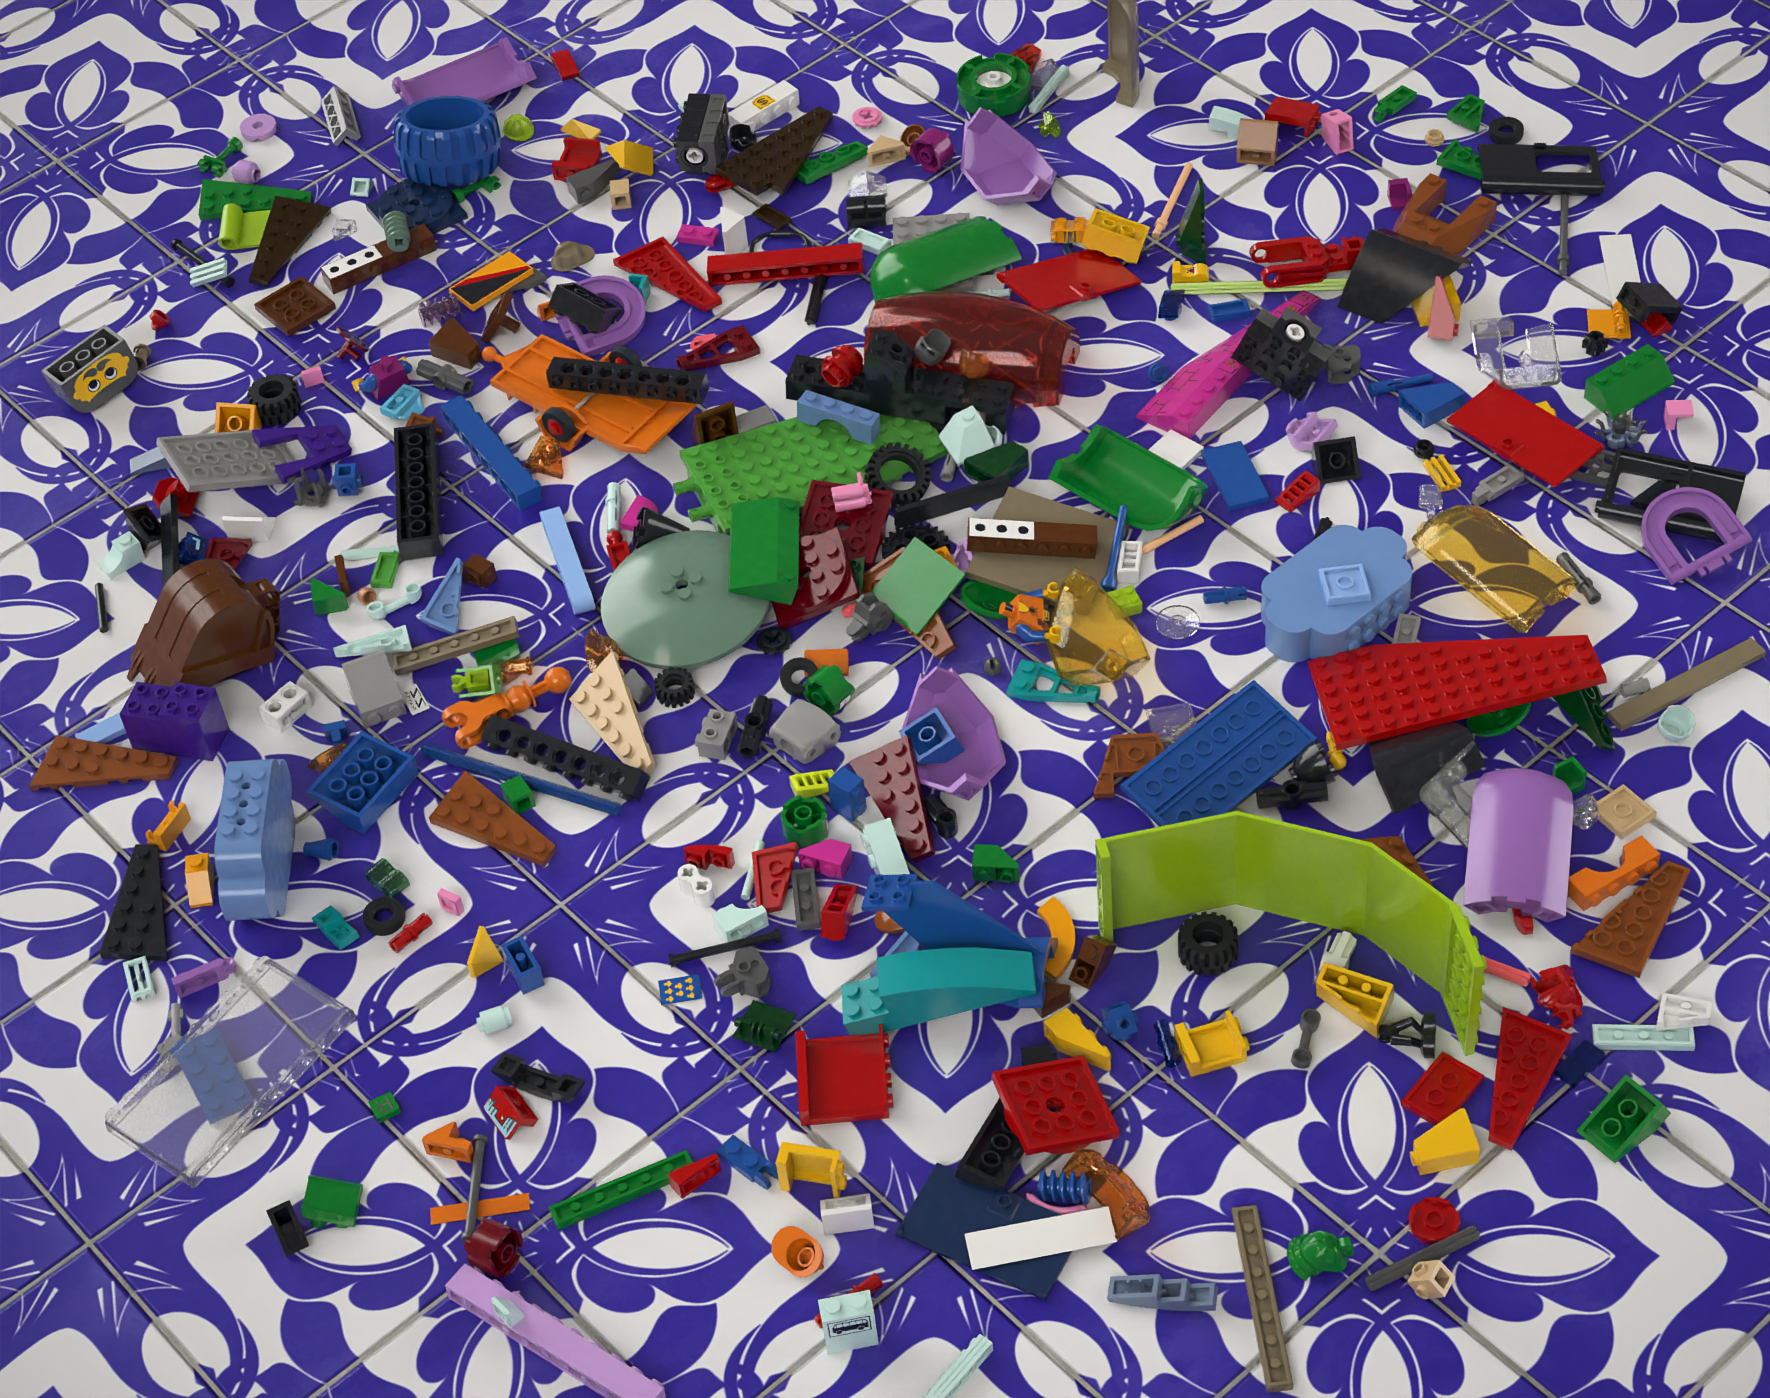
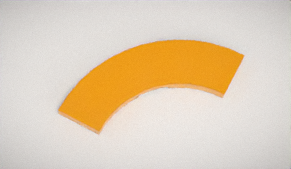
M1053 896L1037 910V915L1048 926L1051 937L1058 939L1055 958H1048L1045 974L1056 982L1071 963L1076 940L1075 928L1070 914L1061 902Z

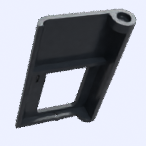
M1534 143V145L1478 144L1481 165V194L1600 196V193L1604 192L1605 181H1601L1596 146L1546 145V143ZM1535 155L1588 156L1591 172H1541L1536 168Z
M1618 447L1604 496L1601 501L1597 500L1594 513H1598V518L1641 526L1646 510L1612 503L1620 474L1628 473L1663 481H1673L1679 484V488L1694 487L1710 491L1720 497L1736 515L1746 473ZM1685 512L1677 514L1665 526L1666 532L1723 543L1708 521L1696 513Z

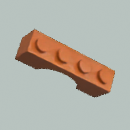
M1641 835L1623 846L1622 865L1618 869L1610 872H1597L1585 867L1570 876L1568 896L1583 911L1590 907H1596L1607 897L1615 896L1626 886L1634 885L1647 874H1653L1659 867L1660 853Z

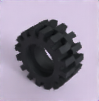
M670 667L668 672L666 669L662 670L663 675L658 673L657 678L654 680L656 698L661 705L665 703V707L669 708L671 704L672 708H676L677 704L683 707V702L686 704L690 703L689 699L692 700L695 694L694 681L690 672L688 673L686 669L681 671V667H677L676 670ZM673 685H681V686H682V687H680L679 689H676V690H669V689H668L670 686H673Z

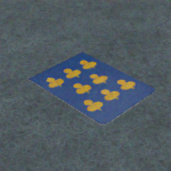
M698 974L658 981L661 1005L702 998L700 976Z

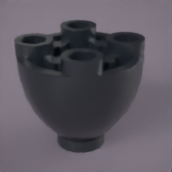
M1312 741L1300 751L1293 767L1288 769L1293 780H1297L1300 783L1325 781L1326 784L1336 781L1334 777L1338 773L1331 762L1327 764L1324 759L1327 753L1321 742L1316 744L1315 741Z

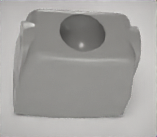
M797 699L785 709L779 719L771 726L769 736L774 740V744L801 763L807 764L833 748L838 743L841 732L840 725L835 723L826 712L809 702Z

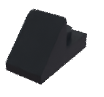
M290 1200L266 1210L286 1257L309 1246Z

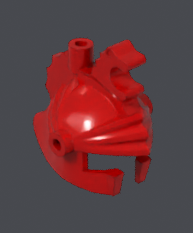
M1565 964L1541 970L1539 972L1541 980L1536 982L1534 977L1530 978L1532 987L1538 994L1537 1003L1541 1007L1544 1006L1547 1009H1552V1016H1558L1562 1021L1558 1027L1567 1030L1574 1025V1019L1583 1015L1581 1011L1583 1005L1582 996L1575 985L1573 969Z

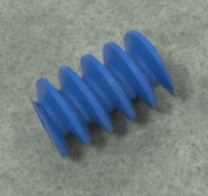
M1042 1169L1038 1180V1198L1040 1199L1042 1195L1044 1201H1049L1052 1196L1054 1202H1059L1062 1197L1064 1203H1069L1072 1198L1074 1204H1078L1082 1199L1083 1204L1088 1205L1092 1195V1177L1087 1180L1085 1172H1082L1080 1178L1077 1179L1075 1171H1072L1070 1177L1067 1178L1063 1170L1060 1177L1056 1176L1055 1170H1052L1050 1176H1047L1046 1170Z

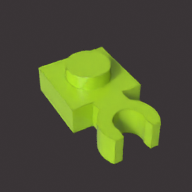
M488 669L467 671L466 676H451L453 683L451 686L454 693H459L464 689H467L468 693L490 690Z

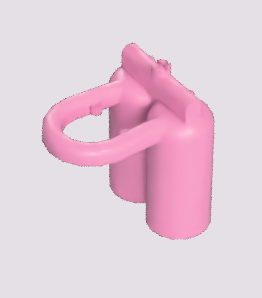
M857 472L858 483L831 488L836 513L864 508L867 504L872 503V493L869 491L868 484L863 483L861 472Z

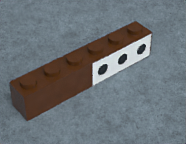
M421 224L409 230L411 240L408 249L405 251L394 252L390 250L387 241L384 240L320 267L324 283L334 295L437 250L434 235L425 224Z
M968 518L967 551L1095 559L1098 545L1097 525Z

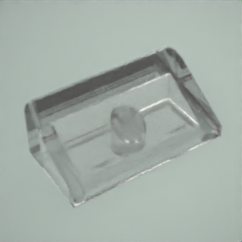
M1053 58L1039 62L1031 74V87L1033 89L1042 90L1059 69Z
M1510 317L1470 321V328L1474 339L1514 336V321Z

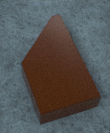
M337 555L334 558L341 592L345 593L346 597L351 594L344 558L342 555Z

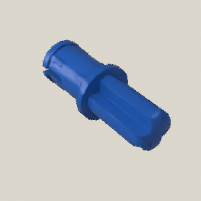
M1245 586L1229 589L1223 587L1221 590L1203 592V601L1205 604L1221 602L1228 604L1229 601L1247 600V595L1244 594L1247 593Z

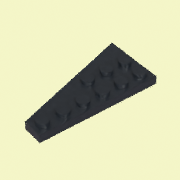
M135 844L99 952L103 959L133 960L146 956L148 961H168L164 901L160 875V853L157 845Z

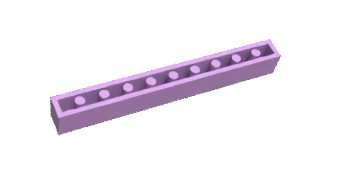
M464 1263L445 1285L450 1300L605 1398H666L665 1388L658 1380H650L645 1377L643 1372L637 1367H629L618 1355L614 1353L610 1355L597 1342L586 1340L578 1330L574 1328L570 1330L557 1317L546 1315L538 1305L534 1303L531 1305L524 1301V1298L515 1291L511 1293L498 1280L487 1278L480 1269L472 1268ZM495 1296L510 1300L524 1313L525 1317L512 1328L508 1327L495 1314L491 1298Z

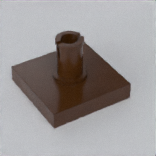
M508 291L504 293L490 313L481 340L485 343L490 341L499 326L510 330L514 334L520 327L521 322L506 315L513 296Z

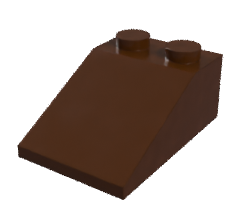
M733 401L694 416L691 431L693 446L739 434Z

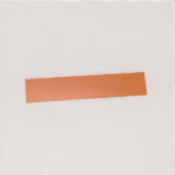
M529 1193L479 1200L476 1218L530 1210ZM468 1202L430 1208L431 1225L466 1220Z

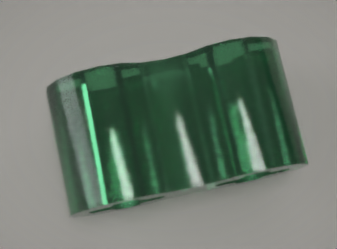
M384 858L364 872L368 882L373 887L379 889L386 897L395 898L410 886L407 877Z

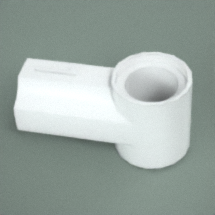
M1346 931L1337 933L1329 952L1326 951L1322 957L1319 971H1321L1324 962L1348 969L1350 957L1357 944V939Z

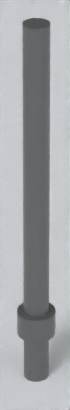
M1567 194L1561 195L1559 255L1557 256L1560 276L1567 274V266L1569 265V255L1567 254L1569 196Z

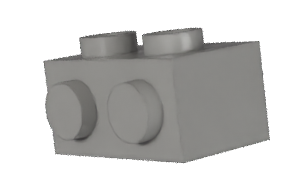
M716 709L709 710L707 717L703 718L702 730L695 738V746L698 747L699 756L725 760L738 729L736 713Z

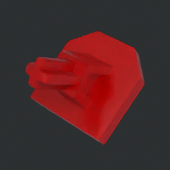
M169 477L158 481L152 500L159 510L162 501L169 493L177 495L178 516L190 519L199 491L188 492L179 478Z

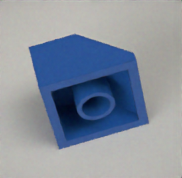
M937 707L899 730L902 737L907 735L911 738L914 755L919 764L946 763L965 751Z

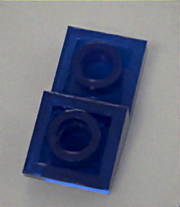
M1184 290L1164 291L1159 306L1158 319L1164 318L1166 321H1172L1179 317L1182 312L1181 303L1185 298Z

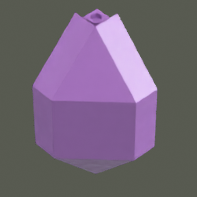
M980 107L971 120L965 118L960 170L983 199L997 206L1041 200L1052 186L1057 172L1037 148L990 109L987 111Z
M936 666L927 675L920 673L902 729L933 708H938L965 751L946 763L919 764L916 760L920 784L969 801L1006 764V759L994 716L952 667L945 670Z

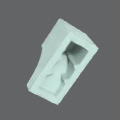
M128 531L111 541L112 547L110 552L98 563V566L111 580L146 558L140 542Z
M730 904L712 914L714 927L725 943L744 939L769 926L767 911L762 905L751 909H741Z

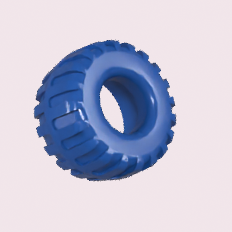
M462 96L431 97L407 105L396 115L394 121V148L400 171L406 178L419 184L424 183L427 186H461L463 183L468 182L471 184L476 182L477 179L482 180L499 166L501 156V134L494 109L481 100Z

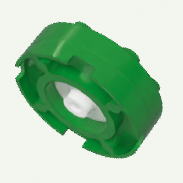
M994 53V57L984 59L982 55H979L965 62L957 72L959 103L966 111L975 114L981 107L987 111L990 109L999 117L1013 115L1029 102L1032 95L1029 67L1023 60L1013 55Z

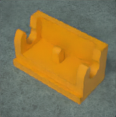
M173 800L169 802L168 807L170 811L153 833L150 829L146 832L147 845H157L158 849L167 851L191 820L185 803L180 802L177 808Z

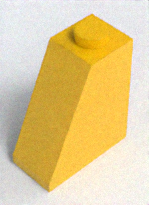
M1465 1108L1457 1110L1415 1139L1413 1151H1410L1411 1163L1413 1166H1417L1420 1175L1477 1164L1480 1157V1146Z

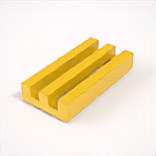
M1442 454L1438 455V459L1431 457V461L1423 460V467L1441 492L1461 487V480ZM1432 466H1435V468L1439 472V475L1436 473Z

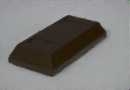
M766 203L752 213L757 219L776 230H783L793 221L792 218Z

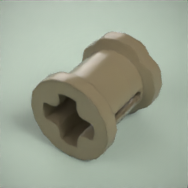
M136 344L133 349L134 357L138 364V370H142L147 365V358L151 355V349L145 344Z

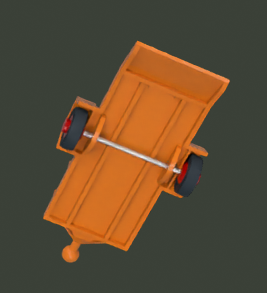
M543 334L537 337L530 345L504 357L499 355L492 346H487L482 350V357L485 361H496L502 367V370L490 380L491 386L506 393L508 400L514 397L532 406L535 414L539 410L542 411L535 421L546 440L567 451H572L582 441L584 434H587L621 452L647 454L697 406L694 403L549 388L546 371L553 357L596 360ZM617 346L599 360V362L642 366L638 356L625 346Z

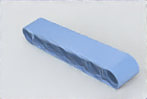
M560 506L540 511L541 522L574 614L578 615L596 610L592 593Z

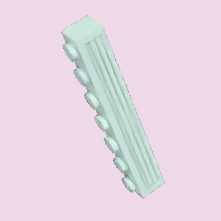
M981 1334L977 1338H973L969 1347L961 1351L959 1358L950 1364L949 1370L946 1373H942L939 1381L930 1387L926 1396L921 1398H952L992 1353L993 1343Z

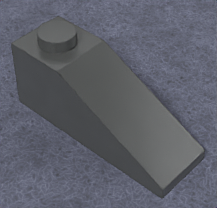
M613 158L566 177L569 193L578 204L595 198L610 184L611 180L616 179L621 174L619 164Z

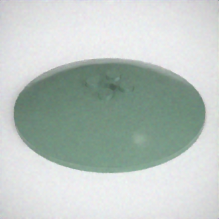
M694 530L677 532L657 538L641 546L626 557L612 573L605 586L601 601V616L604 628L611 642L630 659L654 668L670 669V667H673V669H677V667H681V669H688L717 661L745 644L761 626L768 612L770 601L728 592L730 535L714 531ZM681 585H687L686 588L677 589Z

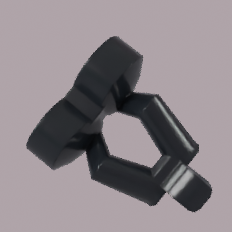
M1424 1013L1421 1026L1413 1017L1391 1023V1025H1380L1379 1040L1381 1043L1420 1048L1424 1058L1435 1059L1436 1013ZM1412 1026L1421 1034V1039L1399 1035V1032Z

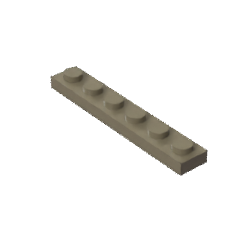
M511 616L414 647L411 651L392 654L394 672L398 676L519 637L517 620L515 616Z

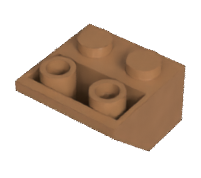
M1240 118L1236 163L1275 166L1278 153L1279 121Z

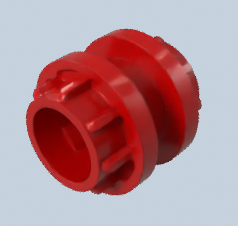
M851 345L836 346L832 350V356H826L822 360V377L833 387H847L853 381L852 376L856 377L862 372L863 357Z

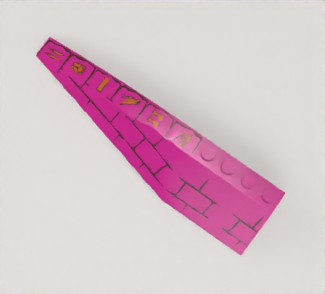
M1303 290L1269 313L1280 318L1285 309L1289 307L1305 317L1320 301V297ZM1250 325L1182 367L1136 415V418L1166 432L1172 429L1191 439L1253 373L1252 370L1231 358Z

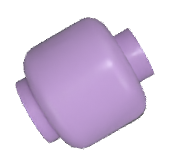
M239 160L231 170L233 178L237 183L254 185L261 177L258 165L247 160Z

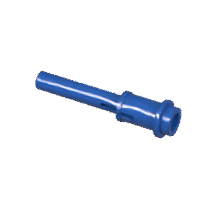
M1430 373L1395 381L1393 378L1379 382L1374 380L1368 384V392L1371 396L1377 397L1382 393L1394 392L1396 388L1433 381V375Z

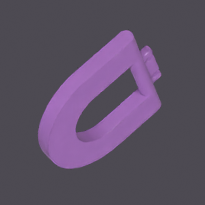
M603 275L587 278L576 282V284L602 298H610L619 302L624 308V315L617 323L610 325L605 332L597 334L590 332L583 335L579 325L572 323L569 317L555 314L566 339L574 338L581 353L591 357L614 349L617 346H622L634 339L643 328L646 309L643 296L633 284L619 277Z
M1676 488L1659 495L1647 507L1642 518L1641 538L1643 545L1671 585L1696 572L1702 578L1707 575L1704 569L1710 574L1725 565L1722 559L1727 564L1732 562V557L1729 554L1753 541L1751 535L1729 506L1714 493L1700 488ZM1685 512L1696 513L1705 518L1724 543V545L1689 564L1670 541L1665 531L1667 522L1673 516Z

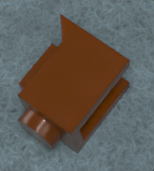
M476 553L463 564V582L470 581L486 589L497 579L494 563Z

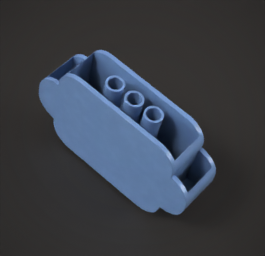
M1337 525L1329 528L1268 574L1262 581L1261 620L1266 626L1265 645L1267 649L1281 660L1287 662H1301L1308 658L1314 660L1319 657L1333 656L1339 652L1360 648L1366 642H1370L1381 630L1387 629L1390 623L1398 619L1399 613L1404 614L1410 606L1412 568L1406 561L1407 543L1404 538L1385 527H1370L1361 531L1350 525ZM1362 563L1371 592V600L1327 606L1318 570Z
M284 759L230 761L227 763L214 848L216 871L219 877V903L226 921L283 917L285 914L295 839V815L291 802V777Z

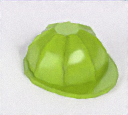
M515 114L505 120L502 131L507 138L522 142L534 135V126L526 116Z

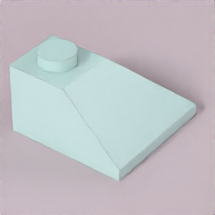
M973 405L954 414L939 435V439L958 466L964 464V459L995 447L983 419Z

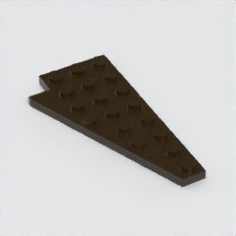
M818 106L717 165L716 173L756 196L769 188L784 195L832 122L833 113Z

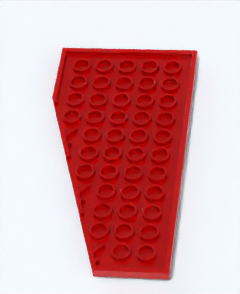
M1588 635L1375 644L1307 661L1337 751L1607 683L1606 674Z

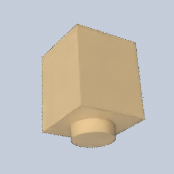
M629 179L610 181V197L613 210L632 208Z

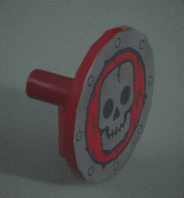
M341 326L335 328L346 339V342L336 354L338 358L343 359L348 354L358 361L361 355L352 348L353 345L365 352L369 351L366 343Z

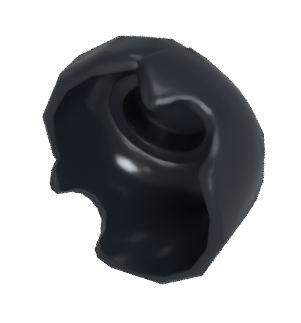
M733 125L729 132L730 145L738 151H743L757 143L756 132L754 134L751 132L749 125Z

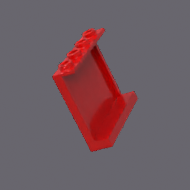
M879 1024V1033L806 1039L805 1031H795L798 1103L801 1126L889 1118V1108H894L892 1093L888 1094V1088H892L891 1073H886V1068H891L890 1053H885V1048H889L888 1033H883L882 1024Z

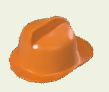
M786 1226L775 1234L772 1240L771 1251L774 1259L781 1266L799 1278H805L818 1270H823L824 1253L817 1240L795 1226Z

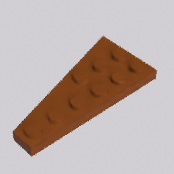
M56 735L29 787L31 791H39L43 787H50L52 790L60 789V786L72 785L75 788L108 785L110 781L129 783V780L142 779L143 781L170 779L178 764V759L176 756Z
M1667 861L1649 877V880L1642 887L1639 886L1635 889L1632 896L1624 899L1607 914L1595 929L1589 930L1579 943L1576 942L1571 947L1570 953L1640 978L1690 875L1691 869Z

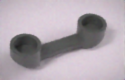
M1315 1009L1304 1010L1300 1018L1301 1040L1299 1048L1293 1051L1291 1057L1292 1065L1297 1068H1308L1312 1060V1054L1308 1050L1312 1033L1318 1029L1321 1021V1015Z

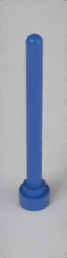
M1121 505L1119 508L1107 574L1100 582L1099 591L1106 595L1107 592L1117 590L1118 583L1115 579V573L1128 511L1126 505Z

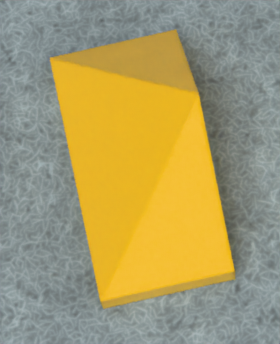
M573 118L561 128V131L584 139H595L601 133V129Z
M479 926L467 961L472 978H476L504 962L484 926Z

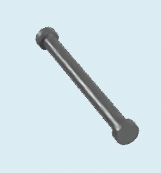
M477 1134L473 1137L475 1147L465 1232L461 1236L463 1243H465L467 1238L472 1237L475 1232L484 1147L488 1142L487 1136Z

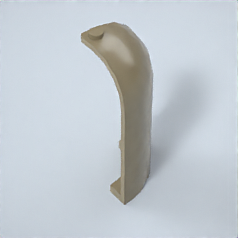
M1107 0L1109 58L1102 65V72L1120 82L1116 103L1133 108L1139 97L1138 6L1136 0Z

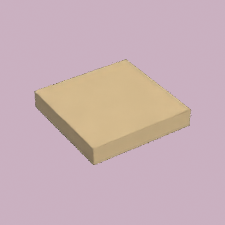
M1624 784L1589 806V813L1621 840L1654 819L1657 813Z

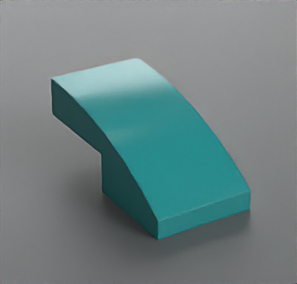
M331 905L312 917L316 926L339 950L360 938L357 931L345 922L342 914Z

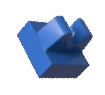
M345 720L323 724L327 741L332 740L335 748L344 746L343 738L349 737Z

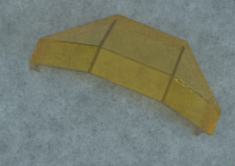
M1076 567L1062 582L1050 622V628L1052 626L1061 627L1060 641L1055 644L1050 642L1049 639L1045 641L1058 676L1074 686L1116 682L1136 675L1151 659L1136 624L1090 575Z

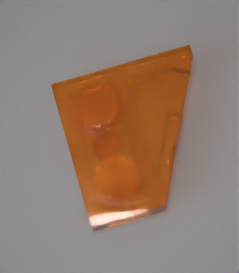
M540 435L525 463V468L563 479L564 472L560 441Z

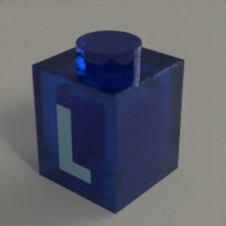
M187 532L179 543L180 564L186 566L192 562L202 560L205 554L207 539Z

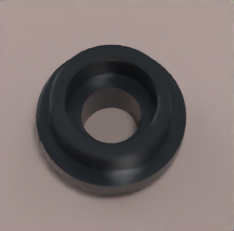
M1426 439L1417 441L1413 447L1414 455L1422 459L1433 456L1435 450L1432 442Z

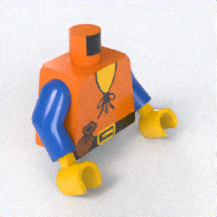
M1049 583L1047 590L1044 591L1038 589L1019 594L1010 603L1002 602L999 607V614L1008 617V629L1028 643L1039 644L1046 641V639H1049L1054 644L1060 641L1061 627L1052 626L1050 628L1048 599H1045L1046 596L1050 599H1056L1059 596V590H1056L1058 583Z

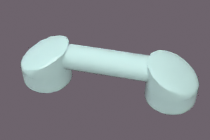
M416 582L409 583L404 588L406 596L386 606H383V603L380 601L371 602L366 607L368 615L375 619L386 618L387 614L409 603H416L422 595L421 585Z

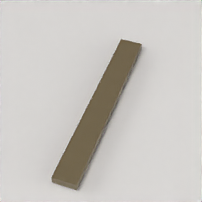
M1751 637L1608 712L1607 718L1623 731L1765 657L1766 650Z
M1257 1205L1231 1208L1266 1391L1271 1393L1293 1390V1381Z

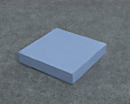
M1362 563L1318 570L1327 606L1371 600V592Z

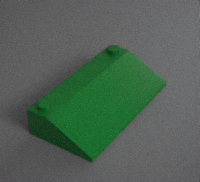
M774 497L732 503L728 592L792 605L798 589L799 501Z

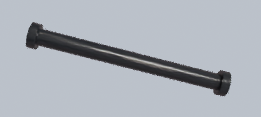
M176 238L171 242V247L174 250H179L198 265L208 263L183 245L180 239ZM231 276L219 279L227 288L232 287L235 282Z
M776 928L773 932L675 955L669 953L668 957L672 968L676 967L675 964L730 952L744 947L747 948L772 941L778 943L781 942L779 929Z

